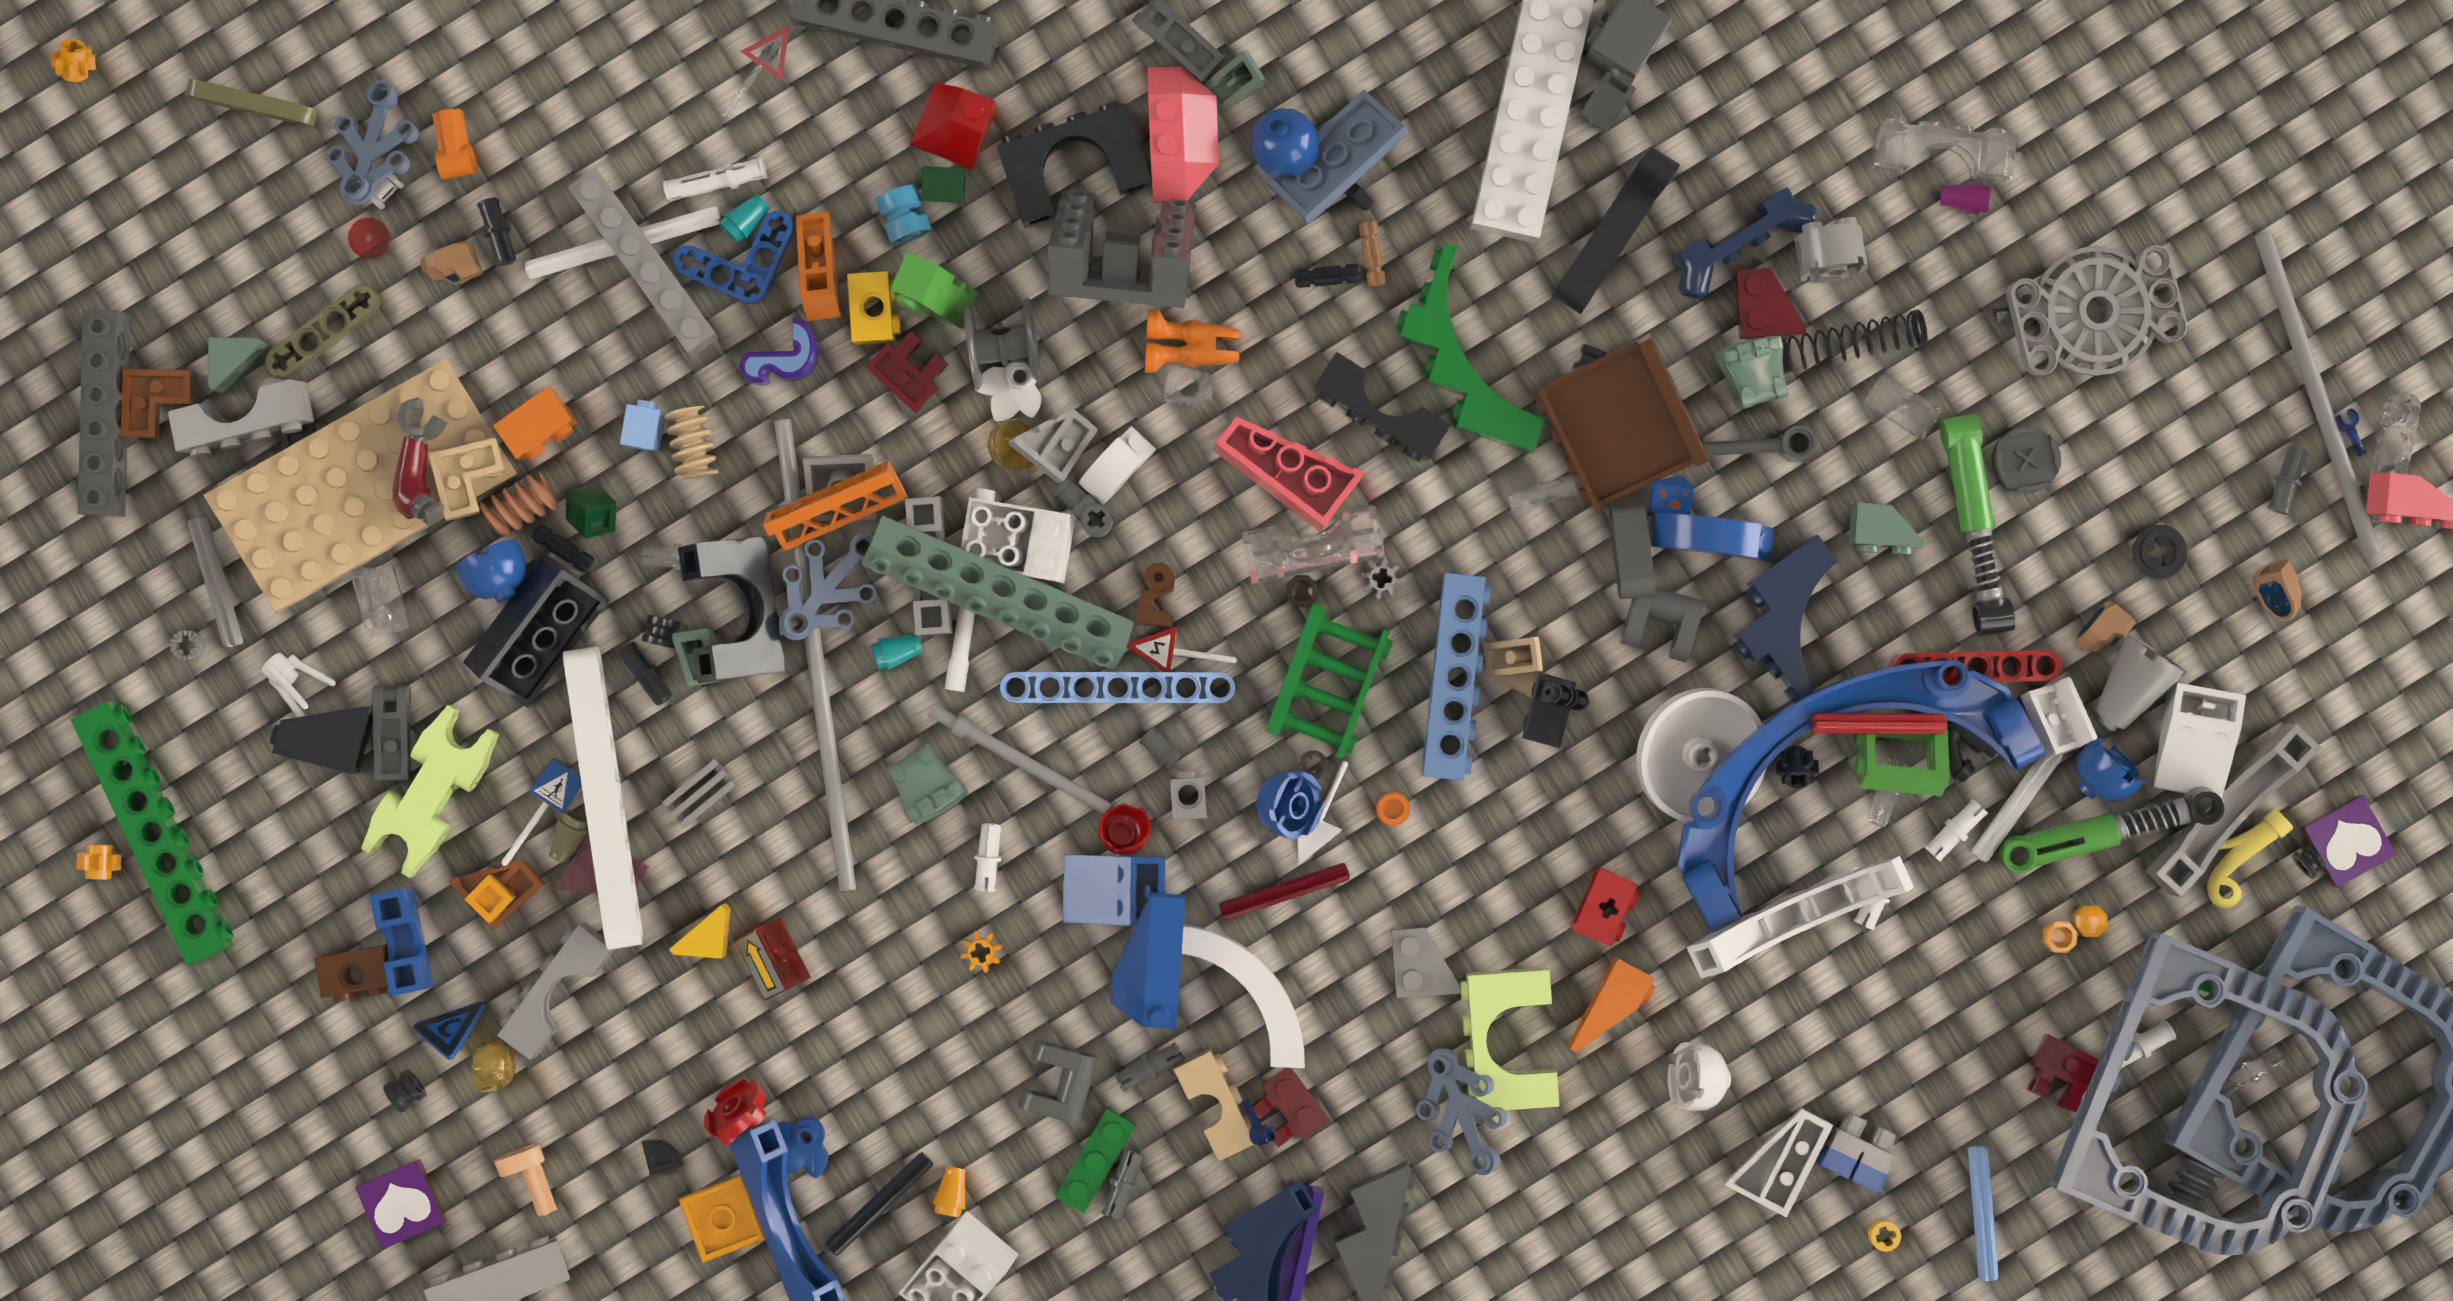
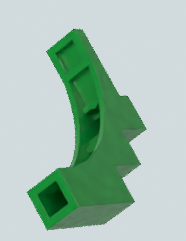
M1445 243L1442 251L1435 249L1429 267L1435 273L1431 283L1424 282L1419 301L1423 302L1424 306L1421 307L1411 303L1408 312L1404 310L1400 312L1395 329L1401 331L1399 340L1436 351V356L1429 354L1423 374L1429 376L1427 384L1465 396L1464 401L1457 399L1451 419L1457 420L1454 429L1532 454L1535 451L1545 419L1521 410L1495 393L1472 368L1456 338L1449 313L1447 279L1458 247Z

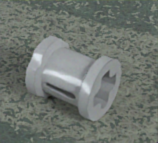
M392 173L374 186V193L369 200L383 210L385 208L384 202L398 188L402 189L405 184Z

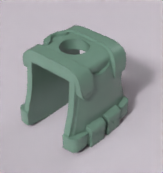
M1781 336L1760 337L1727 346L1713 354L1716 365L1718 364L1727 380L1734 405L1737 409H1746L1755 404L1788 396L1789 393L1783 371L1784 346Z
M928 743L921 746L911 755L887 767L900 793L905 810L904 814L909 822H914L915 824L923 823L939 816L957 805L969 793L965 785L947 769L936 750Z

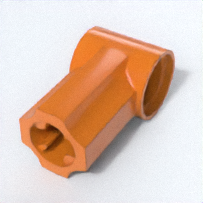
M444 109L433 113L438 145L435 159L441 179L446 180L477 174V161L474 150L468 141L463 110Z

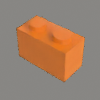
M548 386L495 423L493 427L516 459L521 461L527 459L531 462L546 452L544 446L554 439L556 442H560L574 432L572 427L578 421L557 391Z

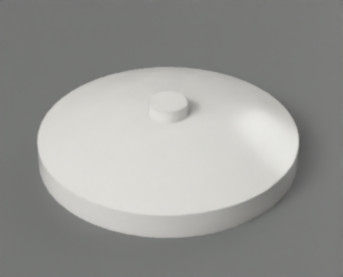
M1697 688L1684 691L1663 703L1646 723L1637 747L1636 765L1638 778L1649 800L1661 811L1683 822L1694 821L1688 808L1691 796L1699 790L1705 780L1728 754L1762 725L1756 712L1740 698L1713 688ZM1766 769L1755 783L1750 795L1746 800V803L1753 797V795L1759 788L1764 778ZM1710 797L1702 798L1697 805L1699 814L1707 816L1713 812L1714 801Z

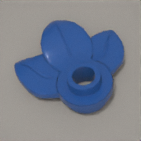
M812 1117L801 1118L796 1123L778 1122L777 1124L788 1150L787 1174L794 1173L803 1167L812 1177H819L827 1165L829 1156L822 1144L825 1139V1130L822 1123ZM802 1132H809L812 1135V1139L805 1138Z

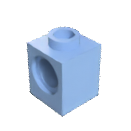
M637 400V406L626 405L620 445L653 452L660 451L666 412L657 409L658 403Z

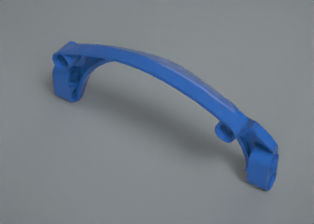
M1928 661L1887 667L1836 682L1804 696L1759 726L1728 754L1705 780L1699 790L1691 796L1688 808L1694 821H1687L1683 824L1676 864L1682 874L1686 887L1712 933L1743 917L1734 883L1733 855L1739 819L1746 800L1755 783L1773 759L1796 738L1811 729L1812 714L1852 713L1881 708H1899L1928 714H1944L1946 720L1968 730L1985 742L2012 770L2016 771L2046 754L2041 740L2018 700L2012 698L2007 687L1974 670L1968 671L1967 667L1959 661ZM1952 666L1957 670L1958 678L1953 685L1949 686L1943 680V672L1947 667ZM1710 797L1714 801V810L1710 815L1701 816L1697 805L1702 798Z

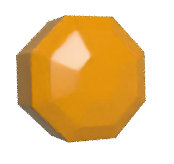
M2081 905L2073 913V927L2083 937H2099L2107 929V914L2097 905Z
M2052 920L2043 928L2042 942L2051 952L2068 953L2077 945L2078 932L2070 922Z

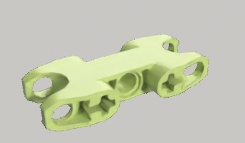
M447 705L433 723L421 734L410 757L423 766L404 797L393 790H390L385 795L371 818L370 826L361 847L362 850L369 854L374 853L389 835L401 836L408 847V854L401 873L409 878L414 877L424 863L438 851L451 826L438 818L456 786L461 787L467 792H471L489 766L490 758L499 733L487 729L471 748L460 747L454 741L452 733L460 710L452 705Z

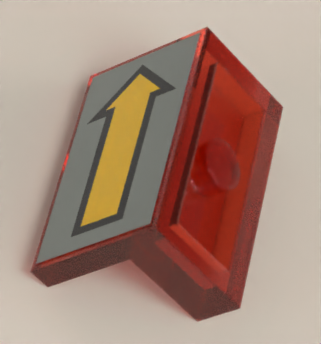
M781 917L734 940L764 1001L811 978Z

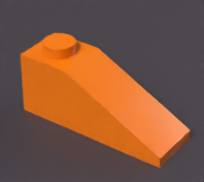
M830 212L796 215L800 298L807 321L841 317L839 283Z
M1614 956L1567 1044L1569 1049L1578 1052L1637 1010L1642 1002L1646 1004L1655 990V985L1652 984L1654 977Z

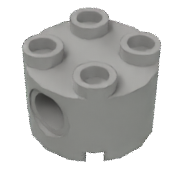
M1855 217L1842 218L1837 220L1836 224L1823 226L1822 222L1807 223L1802 226L1803 233L1798 234L1794 238L1800 278L1803 282L1808 280V277L1810 278V283L1839 281L1850 278L1849 271L1857 269V275L1868 269L1861 226L1857 225Z

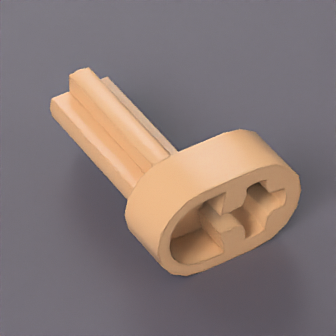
M539 1143L504 1154L496 1158L494 1162L500 1177L522 1171L537 1215L544 1216L557 1210L541 1166L545 1159Z

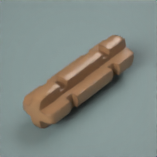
M1365 221L1359 224L1360 238H1363L1361 246L1365 270H1368V273H1366L1367 286L1369 288L1382 287L1385 285L1386 280L1385 273L1381 270L1383 260L1380 240L1376 237L1379 234L1377 222Z

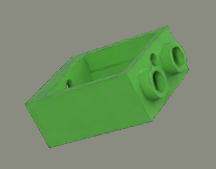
M1948 726L1943 734L1854 733V745L1859 746V754L1855 758L1854 771L1855 774L1860 775V788L1932 796L1943 795L1950 779ZM1875 737L1926 742L1927 769L1876 764Z

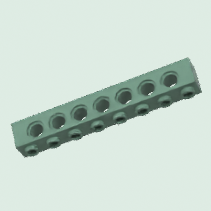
M885 516L881 517L861 564L877 573L894 578L910 587L925 591L941 600L968 609L972 613L980 614L999 622L1003 626L1011 627L1032 636L1034 639L1042 640L1068 653L1075 654L1113 671L1126 650L1134 625L1132 620Z

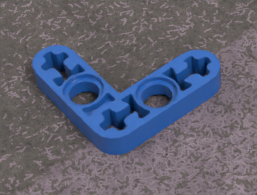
M777 210L767 214L743 267L691 245H685L677 249L673 257L674 267L687 278L744 303L758 304L766 297L794 235V222L783 211ZM780 218H783V224L787 227V230L785 232H778L775 241L781 243V245L777 249L770 242L763 241V238L767 236L771 240L774 229L770 224L772 221L779 222ZM764 248L770 249L774 253V261L767 267H761L756 262V254ZM691 253H695L694 259L706 265L707 258L711 259L705 267L703 278L699 277L703 272L699 268L690 266L688 270H684L685 264L681 261L683 256L689 257ZM721 265L726 266L730 273L729 279L724 284H715L711 278L713 269ZM737 272L742 273L738 279L747 284L757 280L756 286L760 289L759 293H752L750 297H746L747 291L735 285L734 292L730 291L736 282Z

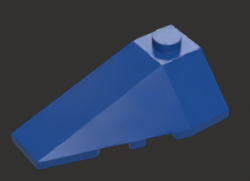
M1151 892L1136 923V928L1124 947L1123 955L1112 972L1111 1004L1142 1027L1176 1029L1186 895Z

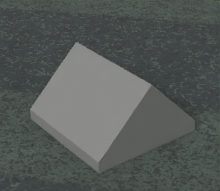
M872 454L803 457L806 496L874 467L875 463ZM860 497L841 506L855 511L862 508L865 498ZM869 500L868 505L875 501ZM827 511L811 518V520L817 522L832 521L835 511ZM874 512L858 520L877 519V512ZM838 513L837 518L844 516V514Z

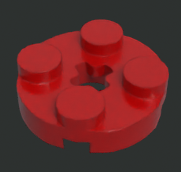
M739 1079L731 1083L715 1097L714 1100L718 1104L713 1112L707 1109L703 1125L705 1130L723 1145L732 1143L749 1126H757L764 1119L766 1112L762 1108L766 1101L765 1090L753 1079H751L750 1083L745 1079Z

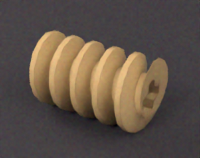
M705 406L677 409L664 416L666 421L676 423L667 429V433L678 436L670 441L669 445L671 448L680 449V451L672 455V460L683 463L674 469L676 475L685 476L683 479H696L719 473L718 469L708 468L707 465L716 460V456L705 454L706 450L714 446L712 442L703 441V437L711 433V429L700 427V424L709 420V416L698 414V411Z

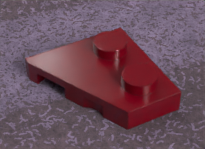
M1771 268L1735 271L1739 339L1803 335L1806 332V327Z

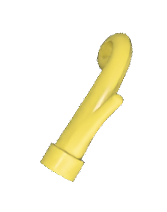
M2272 809L2262 818L2263 821L2252 829L2227 839L2219 849L2232 848L2214 868L2208 879V895L2216 906L2220 908H2232L2241 899V889L2234 880L2227 876L2277 838L2282 839L2293 829L2291 823L2277 809ZM2220 885H2226L2231 889L2232 892L2229 898L2224 899L2219 893Z

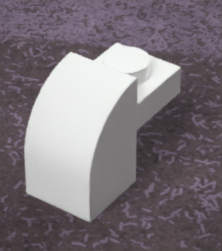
M1131 426L1099 456L1078 483L1101 505H1104L1154 453L1156 448Z

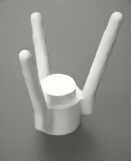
M277 653L264 664L261 671L269 679V683L277 689L296 717L305 716L297 703L303 709H307L308 704L291 685L299 675L296 669L329 686H335L336 682L323 673L302 663L294 654L286 658L282 653Z

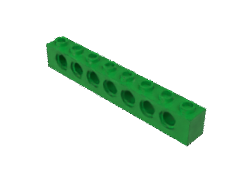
M119 701L105 702L70 719L186 966L199 963L234 946L231 940L233 938L232 929L226 920L221 919L217 907L219 903L217 897L211 889H207L202 879L204 870L200 862L196 858H192L187 847L190 845L189 838L186 832L181 827L178 828L173 817L175 815L174 806L169 798L163 796L158 786L161 784L160 777L154 767H149L144 756L146 754L145 745L141 738L137 735L135 736L130 726L132 718L124 705H120ZM110 731H114L118 738L114 748L107 744V735ZM125 761L130 763L132 767V774L128 779L124 778L121 773V767ZM139 792H142L147 799V804L142 810L137 807L135 801ZM154 822L161 828V836L158 840L153 839L150 834V827ZM168 853L172 854L176 860V866L172 871L168 870L164 863ZM182 884H185L190 889V898L187 902L183 901L179 896V888ZM196 915H200L205 921V928L202 932H198L194 928L193 920Z

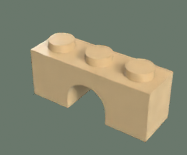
M1211 1048L1174 1066V1071L1188 1100L1201 1094H1209L1216 1097L1221 1103L1222 1112L1219 1118L1204 1126V1133L1218 1162L1255 1144L1253 1135L1258 1133V1130L1251 1115L1244 1116L1238 1105L1243 1102L1237 1086L1235 1083L1230 1086L1228 1085L1224 1073L1228 1072V1068L1220 1053L1214 1055Z

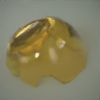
M1018 419L999 422L990 431L987 445L993 462L1009 471L1032 468L1034 464L1008 444L1010 439L1032 428Z
M502 1039L484 1040L482 1044H486V1046L476 1049L473 1054L472 1069L476 1088L481 1092L502 1090L514 1078L516 1069L515 1055L511 1047Z

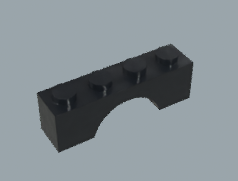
M1336 352L1314 386V390L1319 392L1316 397L1334 408L1335 404H1338L1346 409L1345 416L1356 424L1362 426L1366 422L1376 429L1373 434L1384 442L1391 444L1393 440L1405 447L1402 453L1419 463L1421 459H1424L1428 462L1451 424L1424 407H1421L1412 414L1397 417L1378 411L1369 402L1364 390L1365 369Z

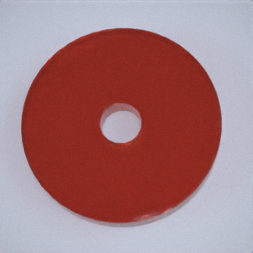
M375 218L359 219L349 230V246L354 253L363 258L372 259L379 257L389 246V231L381 221ZM371 234L372 240L367 242L366 236Z

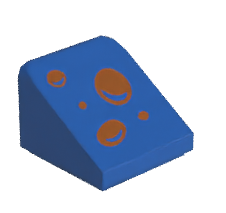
M1682 475L1652 481L1648 510L1652 513L1690 515L1694 493L1693 486Z

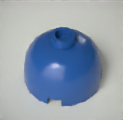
M1280 108L1270 111L1260 118L1253 129L1251 145L1254 158L1263 172L1274 178H1282L1281 175L1292 174L1293 177L1303 174L1312 167L1320 151L1318 147L1320 139L1315 126L1305 114L1294 109Z
M516 540L492 544L486 547L488 552L478 557L476 552H474L455 566L460 582L467 592L474 597L485 600L495 598L498 603L515 596L514 589L522 584L526 576L525 556Z
M2097 735V739L2086 744L2078 754L2076 772L2082 780L2078 786L2091 799L2098 796L2107 802L2125 800L2143 786L2145 780L2136 779L2141 773L2132 762L2115 746L2108 750L2102 745L2106 739Z
M1293 770L1275 773L1266 779L1259 789L1256 798V811L1259 820L1269 832L1283 838L1295 840L1301 835H1309L1319 823L1323 811V802L1319 801L1318 791H1322L1320 784L1314 776L1301 771Z

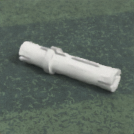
M762 157L736 164L728 162L724 164V167L663 181V188L668 202H673L681 198L730 187L731 189L739 188L740 184L766 179L767 171Z

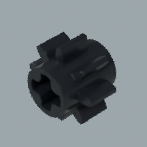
M1790 747L1785 752L1782 751L1781 760L1776 761V775L1782 777V784H1787L1791 788H1804L1810 783H1814L1813 775L1819 774V761L1813 759V751H1808L1804 747Z

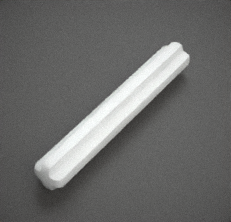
M2045 754L2036 759L1972 848L1971 853L1983 862L1989 861L2063 758L2062 754L2048 759Z

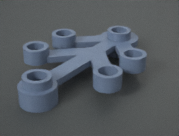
M385 80L375 81L367 90V99L374 107L364 141L358 133V123L351 116L343 115L335 122V130L346 139L358 158L355 172L349 165L350 155L341 146H333L326 153L327 162L337 169L342 177L340 183L342 198L353 206L366 203L374 193V186L393 172L395 174H403L408 171L410 160L401 151L391 152L384 163L372 171L371 168L374 161L399 143H413L419 136L418 128L411 121L403 120L397 124L392 132L380 140L387 112L393 109L398 101L397 91ZM347 124H350L346 130H343ZM407 129H410V132L404 135V132ZM341 154V157L334 161L336 156ZM402 159L401 163L395 166V163Z
M860 532L852 536L849 541L848 553L825 579L822 556L825 553L824 544L818 539H812L805 543L803 551L809 562L811 596L803 605L801 603L799 582L803 578L801 568L796 565H788L782 570L781 578L786 583L788 608L782 612L779 618V628L785 637L792 640H801L807 637L814 628L837 627L841 630L849 629L853 626L855 618L853 613L847 609L838 610L834 615L813 614L821 604L858 601L862 604H869L875 600L877 592L871 584H861L857 588L835 589L860 559H864L866 552L861 553L857 550L856 543L862 539L867 542L869 547L873 538L872 534ZM811 543H817L820 546V553L817 556H812L808 551ZM791 568L798 572V578L794 582L786 578V572ZM864 587L869 588L872 592L869 600H863L860 597V591ZM841 613L848 614L850 618L846 626L838 623V616ZM795 616L799 617L802 621V626L797 630L792 629L790 626V620Z
M1447 1048L1437 1049L1431 1053L1428 1059V1070L1432 1080L1426 1099L1420 1101L1416 1108L1417 1115L1422 1120L1427 1121L1436 1118L1440 1113L1438 1102L1445 1086L1449 1099L1438 1132L1430 1136V1147L1435 1152H1443L1452 1147V1134L1458 1118L1471 1150L1469 1159L1471 1169L1479 1175L1493 1173L1500 1165V1156L1493 1147L1484 1146L1471 1113L1483 1118L1486 1126L1491 1129L1504 1126L1507 1122V1113L1501 1107H1492L1462 1092L1458 1082L1459 1080L1470 1085L1473 1094L1482 1097L1489 1095L1494 1090L1493 1079L1488 1075H1479L1461 1066L1459 1056L1452 1050ZM1440 1060H1442L1445 1064L1444 1071L1440 1066ZM1480 1080L1485 1083V1091L1479 1087ZM1426 1104L1431 1108L1430 1115L1425 1110ZM1493 1112L1499 1117L1498 1123L1494 1122L1492 1118ZM1439 1136L1444 1140L1443 1147L1438 1143ZM1479 1156L1484 1160V1167L1479 1162Z

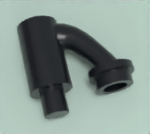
M1949 721L1947 723L1949 758L1954 769L1952 778L1954 780L1958 779L1963 783L1971 776L1975 767L1971 764L1972 761L1969 758L1963 761L1959 746L1960 740L1977 754L1982 751L1991 759L1997 753L1974 734Z

